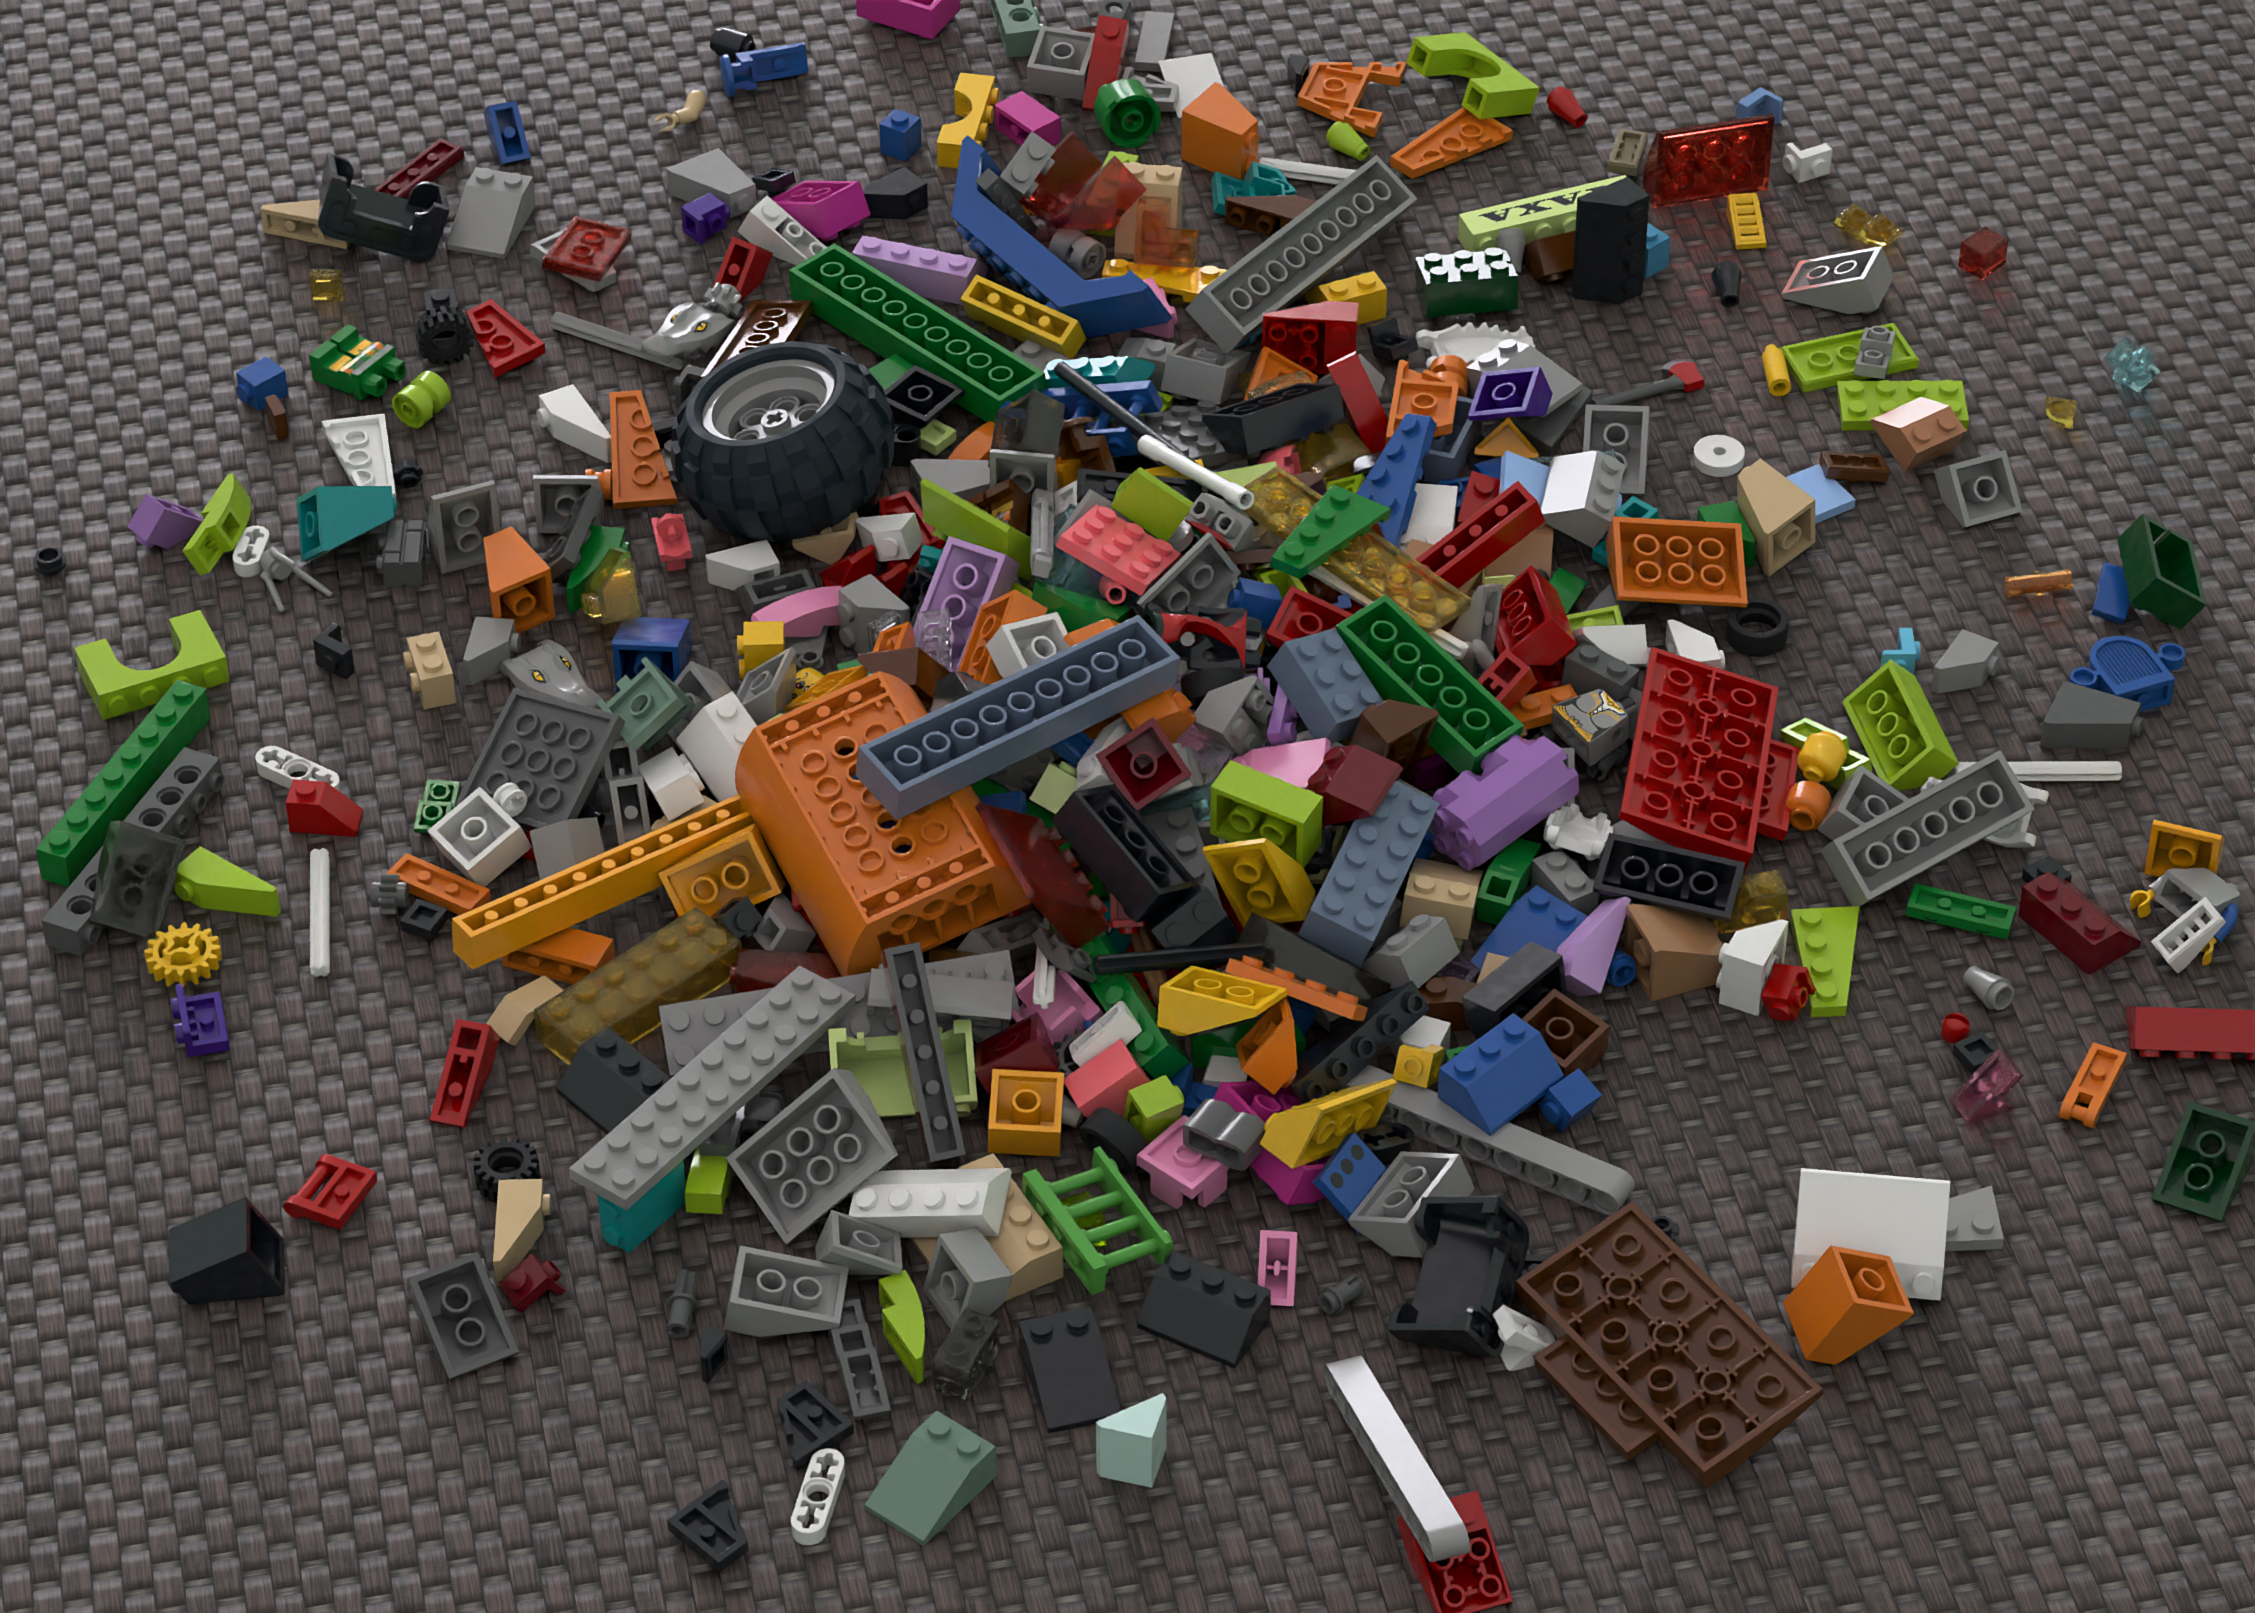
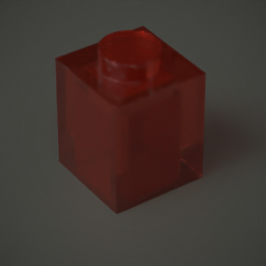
M1983 227L1961 242L1958 266L1976 277L1984 279L2006 263L2008 239L1987 227Z

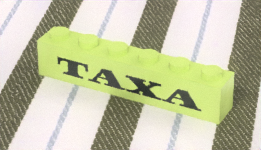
M1626 175L1459 214L1458 240L1465 250L1479 252L1485 251L1488 248H1498L1496 238L1499 237V230L1523 229V235L1527 237L1526 244L1537 239L1575 231L1577 197L1621 180Z

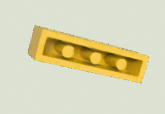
M977 274L960 298L970 318L982 321L987 326L1022 342H1025L1027 339L1036 342L1072 360L1086 340L1078 320Z

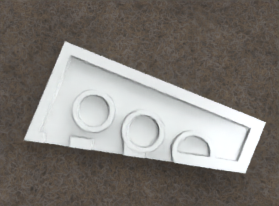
M385 414L321 421L323 432L353 486H392V495L396 497Z

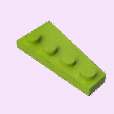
M1859 906L1791 909L1790 923L1799 965L1808 968L1816 988L1814 995L1808 994L1807 999L1811 1018L1846 1016Z

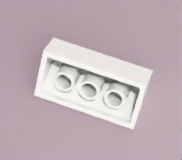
M733 691L704 706L676 738V743L718 803L738 794L735 785L737 760L746 739L752 730L757 727Z
M1010 1168L877 1171L854 1191L849 1216L900 1232V1238L938 1237L939 1234L976 1227L984 1237L998 1236L1012 1171Z

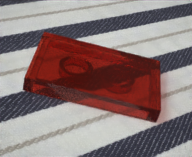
M576 216L544 256L542 268L600 282L630 242L632 230Z

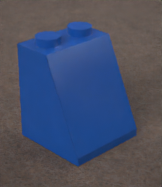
M625 616L612 641L615 685L625 675L632 680L642 671L645 666L641 660L645 656L674 683L689 663L692 647L690 619ZM616 685V694H617V693L620 691V689H619V687Z

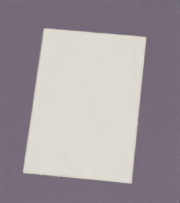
M1212 53L1158 61L1164 80L1179 85V98L1175 108L1178 118L1182 117V110L1213 83H1220L1224 87Z

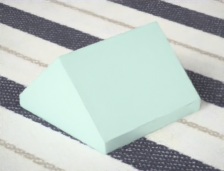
M1163 1393L1096 1422V1469L1099 1476L1152 1488L1166 1451V1397Z

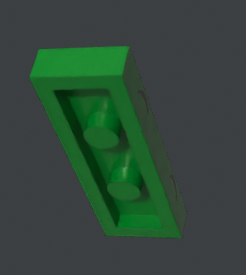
M1915 883L1907 904L1906 916L2008 940L2017 907Z

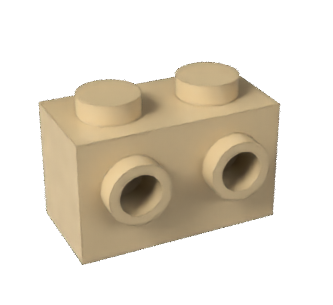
M439 631L406 638L408 651L403 652L404 665L407 672H412L409 674L413 693H419L423 709L456 703L453 672Z

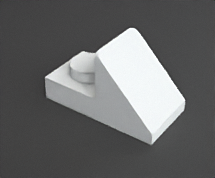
M1502 1305L1493 1313L1500 1328L1498 1329V1335L1504 1342L1500 1356L1509 1371L1535 1366L1533 1356L1556 1341L1552 1332L1546 1326L1505 1305Z

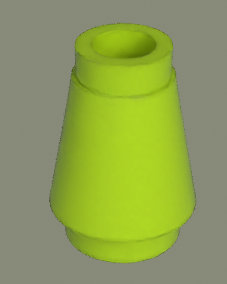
M1337 121L1326 134V141L1329 142L1331 148L1358 161L1364 160L1370 152V146L1366 144L1349 123Z

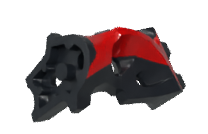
M1148 602L1145 604L1141 618L1181 660L1187 661L1188 670L1199 671L1216 667H1235L1245 672L1254 671L1260 667V652L1246 649V639L1256 640L1260 638L1262 621L1247 616V609L1209 608L1198 605L1185 607L1187 615H1176L1163 611L1155 603ZM1186 632L1194 635L1195 642L1190 646H1185L1181 643V637ZM1205 651L1213 652L1215 660H1206L1203 653Z

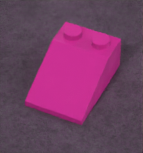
M805 180L771 198L813 236L821 238V241H829L838 237L839 231L855 228L861 224L860 220L871 215L860 181Z

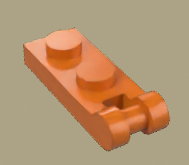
M2093 1042L2062 1102L2059 1118L2068 1121L2074 1118L2083 1121V1126L2094 1129L2099 1115L2126 1063L2127 1053ZM2081 1102L2089 1106L2088 1108L2077 1105V1103Z

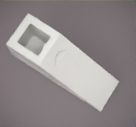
M768 196L763 198L749 211L738 230L751 244L773 252L772 256L795 265L802 263L827 248Z

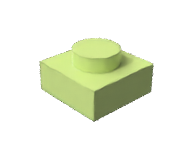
M936 419L919 429L921 432V448L934 455H938L956 441V430Z

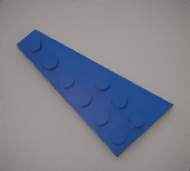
M1406 413L1356 493L1391 508L1390 519L1384 523L1377 522L1374 524L1372 531L1365 536L1358 535L1350 540L1349 546L1341 552L1337 550L1331 553L1328 561H1326L1328 564L1350 576L1388 581L1395 575L1392 568L1394 561L1397 560L1398 554L1401 551L1399 547L1401 536L1407 532L1417 496L1414 490L1416 482L1422 479V460L1429 453L1437 425L1431 416Z

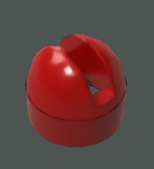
M1955 1012L1945 1017L1941 1027L1943 1039L1950 1043H1957L1969 1037L1970 1023L1965 1015Z

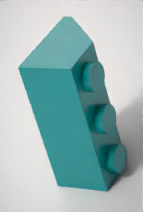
M1106 356L1104 358L1091 359L1083 357L1076 360L1055 359L1046 365L1043 372L1046 376V389L1071 387L1054 374L1055 365L1061 361L1067 363L1094 385L1146 381L1155 370V365L1152 362L1130 356Z

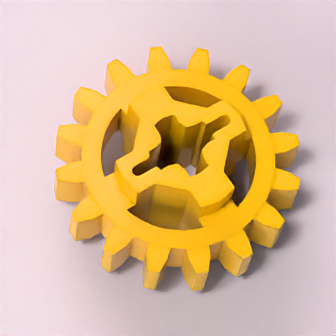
M186 922L181 924L180 929H175L172 925H169L168 932L157 931V940L149 939L147 941L148 949L144 950L148 973H154V978L157 982L165 978L166 986H171L175 981L182 984L183 987H185L186 981H192V983L197 985L199 984V977L211 978L210 970H218V961L222 960L218 936H213L210 928L201 931L200 924L198 923L193 928H188Z

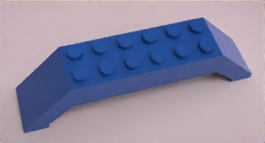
M967 135L962 140L951 213L952 218L959 225L956 231L967 242L971 241L968 246L978 257H988L986 262L997 273L1000 271L1005 272L1003 276L1015 288L1018 286L1023 287L1021 291L1027 298L1039 303L1041 302V304L1078 320L1086 338L1164 324L1173 318L1150 286L1131 270L1123 276L1085 281L995 206L975 180L988 168L998 177L1002 174V171L987 151Z

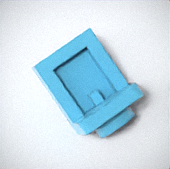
M1899 628L1897 649L1884 650L1882 652L1881 667L1891 659L1914 675L1915 661L1920 660V642L1914 641L1912 628Z

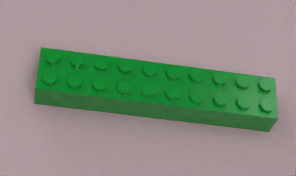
M835 243L789 270L791 300H812L813 314L885 359L897 354L913 366L916 365L964 388L965 394L955 403L986 422L992 421L1007 428L1008 426L1000 411V408L1007 401L1017 406L1024 405L1031 412L1043 406L1039 398L1043 389H1046V376L1043 371Z

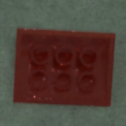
M1766 114L1657 131L1644 162L1643 188L1650 195L1649 200L1653 208L1726 197L1730 194L1768 190L1774 115Z
M983 803L975 806L1028 899L1073 948H1081L1110 927L1103 915L1108 911L1106 906L1096 893L1091 895L1089 892L1094 888L1092 883L1082 870L1079 873L1077 872L1076 867L1080 863L1069 848L1064 850L1062 845L1066 841L1060 836L1059 830L1055 825L1049 828L1040 817Z

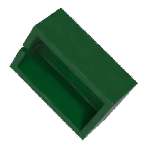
M1493 247L1479 252L1460 250L1454 254L1440 255L1438 253H1429L1424 257H1415L1416 293L1426 317L1518 309V275L1513 264H1511V259L1506 249Z
M2142 514L2117 538L2125 574L2124 577L2129 592V600L2138 610H2145L2156 616L2162 623H2169L2181 630L2207 605L2193 543L2190 539L2169 529L2154 544L2153 542L2166 531V528L2161 523Z

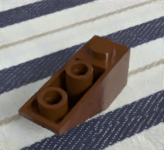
M1297 195L1227 197L1225 199V224L1271 237L1316 201Z

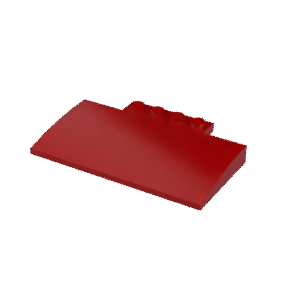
M1651 647L1619 818L1674 847L1745 862V873L1753 854L1756 833L1784 841L1788 832L1791 809L1786 806V800L1790 789L1795 784L1798 765L1797 757L1800 748L1771 739L1779 687Z

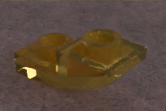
M1853 204L1837 216L1834 222V226L1858 241L1875 247L1882 246L1886 248L1903 235L1904 232L1902 228L1884 214L1880 213L1873 218L1857 204Z

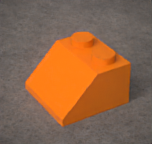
M1287 996L1268 1008L1236 1044L1241 1070L1273 1095L1281 1087L1285 1089L1292 1083L1298 1069L1294 1019Z

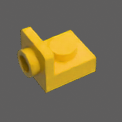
M1405 1044L1401 1045L1397 1055L1393 1078L1424 1088L1435 1084L1439 1079V1068L1442 1065L1445 1047L1430 1044L1420 1049Z

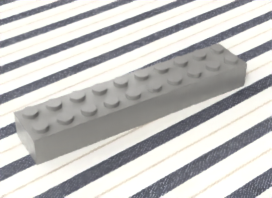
M1376 155L1202 289L1185 310L1228 355L1263 327V314L1285 310L1399 220L1417 198Z

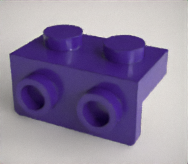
M175 985L177 998L170 1000L174 1020L181 1019L180 1023H174L178 1044L185 1043L187 1057L230 1050L220 991L184 997L183 985Z

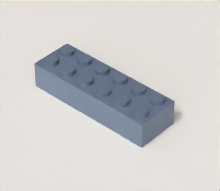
M1395 781L1372 817L1353 821L1298 936L1361 967L1440 803Z

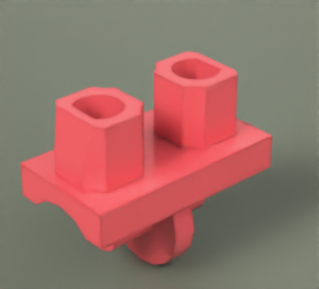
M666 513L661 518H651V526L660 562H665L667 571L686 568L685 559L692 558V550L683 514Z

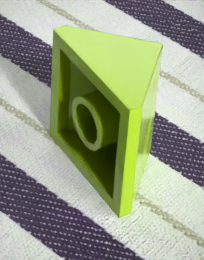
M1139 467L1119 485L1111 507L1158 539L1168 541L1187 516L1194 503Z

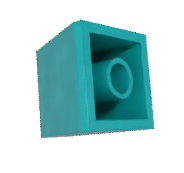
M319 486L296 498L301 562H308L393 519L397 509L396 497L392 495V486Z
M683 1160L627 1211L598 1195L601 1233L606 1242L630 1253L685 1204L686 1186Z

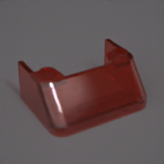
M1070 132L1055 147L1056 150L1051 156V159L1055 162L1047 174L1044 176L1039 173L1034 180L1039 185L1028 199L1023 196L1018 203L1024 210L1056 229L1104 231L1115 228L1119 224L1121 216L1147 189L1116 156H1113L1084 187L1083 185L1099 170L1102 163L1074 133Z

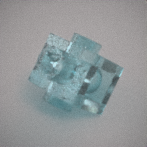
M2127 336L2104 357L2114 371L2111 375L2112 378L2122 388L2128 385L2136 392H2139L2160 372V369L2153 362L2156 358L2153 352L2144 344L2139 346Z

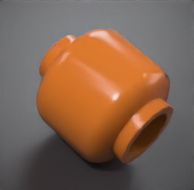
M1811 780L1795 783L1790 789L1786 800V806L1791 809L1789 823L1802 831L1818 829L1832 803L1830 792L1820 783Z

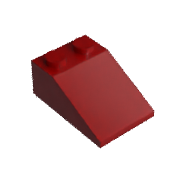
M1291 585L1265 637L1280 649L1284 642L1333 628L1336 629L1337 624L1353 614Z

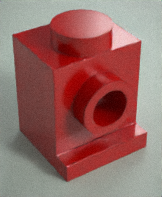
M1775 963L1761 998L1769 1018L1779 1021H1796L1801 1008H1804L1807 1003L1808 994L1814 995L1816 988L1807 967Z

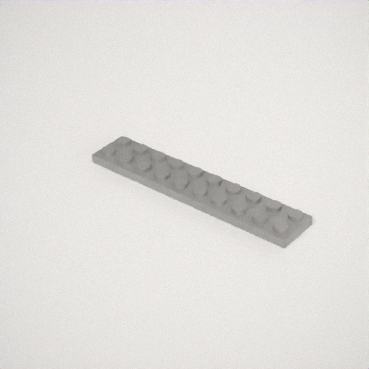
M1009 950L924 963L925 968L935 969V975L949 976L950 971H964L971 973L970 978L985 979L986 974L1005 976L1006 982H1013L1012 1011L1015 1009L1020 1014L1017 995L1014 992L1015 982ZM871 972L826 979L853 993L856 1005L830 1029L846 1028V1035L857 1039V1032H864V1038L898 1035L894 1018L866 1015ZM773 988L659 1006L670 1078L676 1075ZM1011 1016L1010 1022H1016ZM937 1022L938 1027H942L943 1033L953 1029V1024ZM828 1030L800 1056L829 1052Z
M799 965L569 1168L570 1179L627 1211L856 1005L855 995Z

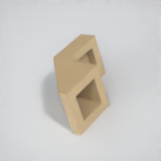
M543 975L505 995L486 1024L491 1025L507 1043L516 1046L535 1017L551 1024L570 994L549 977Z

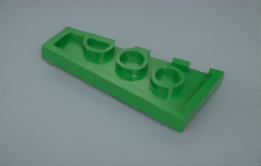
M1332 485L1273 554L1270 567L1301 579L1328 561L1331 553L1337 550L1341 552L1347 548L1350 540L1358 535L1365 536L1372 531L1374 524L1377 522L1384 523L1390 519L1391 508L1344 488Z

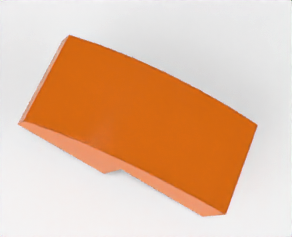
M989 421L967 436L951 453L948 460H990V449L1001 450L1014 443V432Z

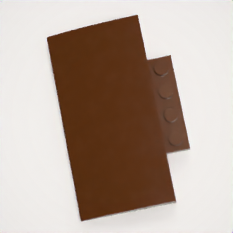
M1633 1202L1516 1280L1518 1298L1558 1338V1340L1533 1356L1534 1365L1628 1461L1658 1440L1707 1489L1767 1444L1823 1395V1388Z

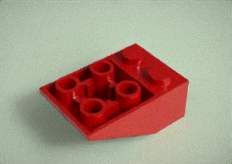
M1324 301L1263 314L1262 349L1266 346L1312 373L1329 374L1327 364L1356 352L1359 303Z
M1478 1490L1449 1498L1468 1533L1470 1552L1467 1554L1430 1563L1402 1515L1396 1520L1408 1558L1435 1613H1475L1513 1602Z

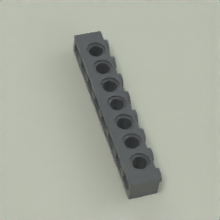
M186 747L182 749L41 920L46 945L82 957L89 947L97 942L102 931L109 923L115 920L124 904L133 898L137 888L145 879L150 877L159 861L168 855L172 845L180 835L185 834L193 819L203 812L207 802L215 792L220 791L224 782L220 758Z

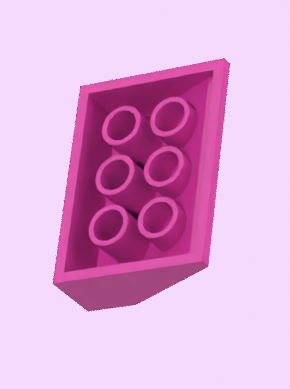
M1257 1081L1221 1082L1213 1098L1228 1103L1236 1112L1256 1115L1264 1123L1274 1113H1280L1291 1109L1293 1106L1302 1105L1291 1084L1285 1089L1281 1087L1273 1095ZM1263 1148L1250 1166L1256 1171V1175L1265 1181L1277 1193V1197L1287 1205L1315 1203L1325 1198V1196L1315 1186L1313 1180L1332 1154L1292 1169L1267 1149Z

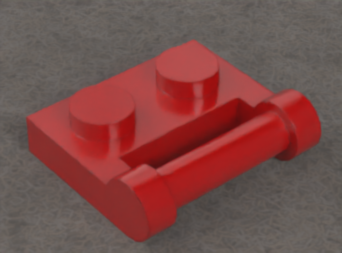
M323 1154L316 1162L315 1171L297 1194L291 1195L287 1199L283 1208L293 1218L298 1219L303 1216L340 1230L377 1183L376 1171L329 1154ZM327 1177H331V1179L324 1186L321 1192L317 1195L314 1201H311L310 1199L317 1192L320 1186L324 1183Z

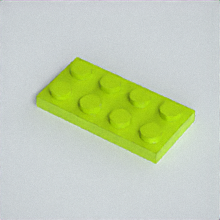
M1837 381L1836 394L1842 431L1875 430L1870 423L1873 418L1920 397L1950 406L1964 428L1968 430L1969 417L1962 381Z

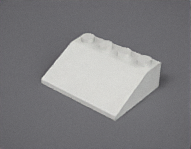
M1801 1168L1791 1287L1795 1288L1830 1245L1890 1256L1907 1298L1940 1300L1944 1271L1950 1181Z

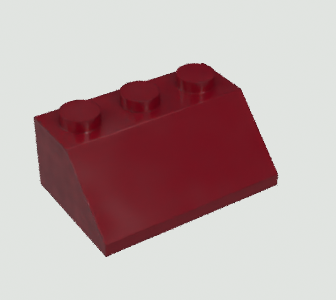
M2047 872L2022 886L2018 916L2088 975L2141 946V941L2070 882Z

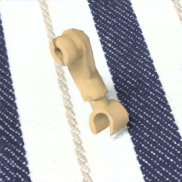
M694 90L687 95L683 109L673 112V115L670 113L658 115L654 122H658L663 118H666L668 121L667 127L659 132H667L672 130L675 125L680 126L696 121L706 104V95L702 91Z

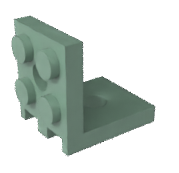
M645 656L641 660L645 666L642 671L632 680L627 675L621 678L616 683L620 691L607 703L602 698L596 702L602 711L619 715L625 721L620 734L635 751L640 746L648 751L696 706L677 685Z

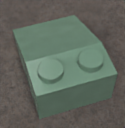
M936 1410L911 1434L864 1504L865 1510L924 1546L997 1476L996 1446Z

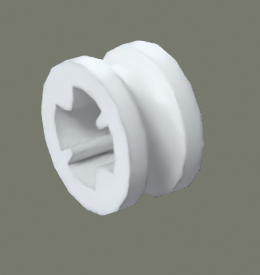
M511 782L500 786L494 793L493 800L510 817H514L525 808L527 795L516 784Z

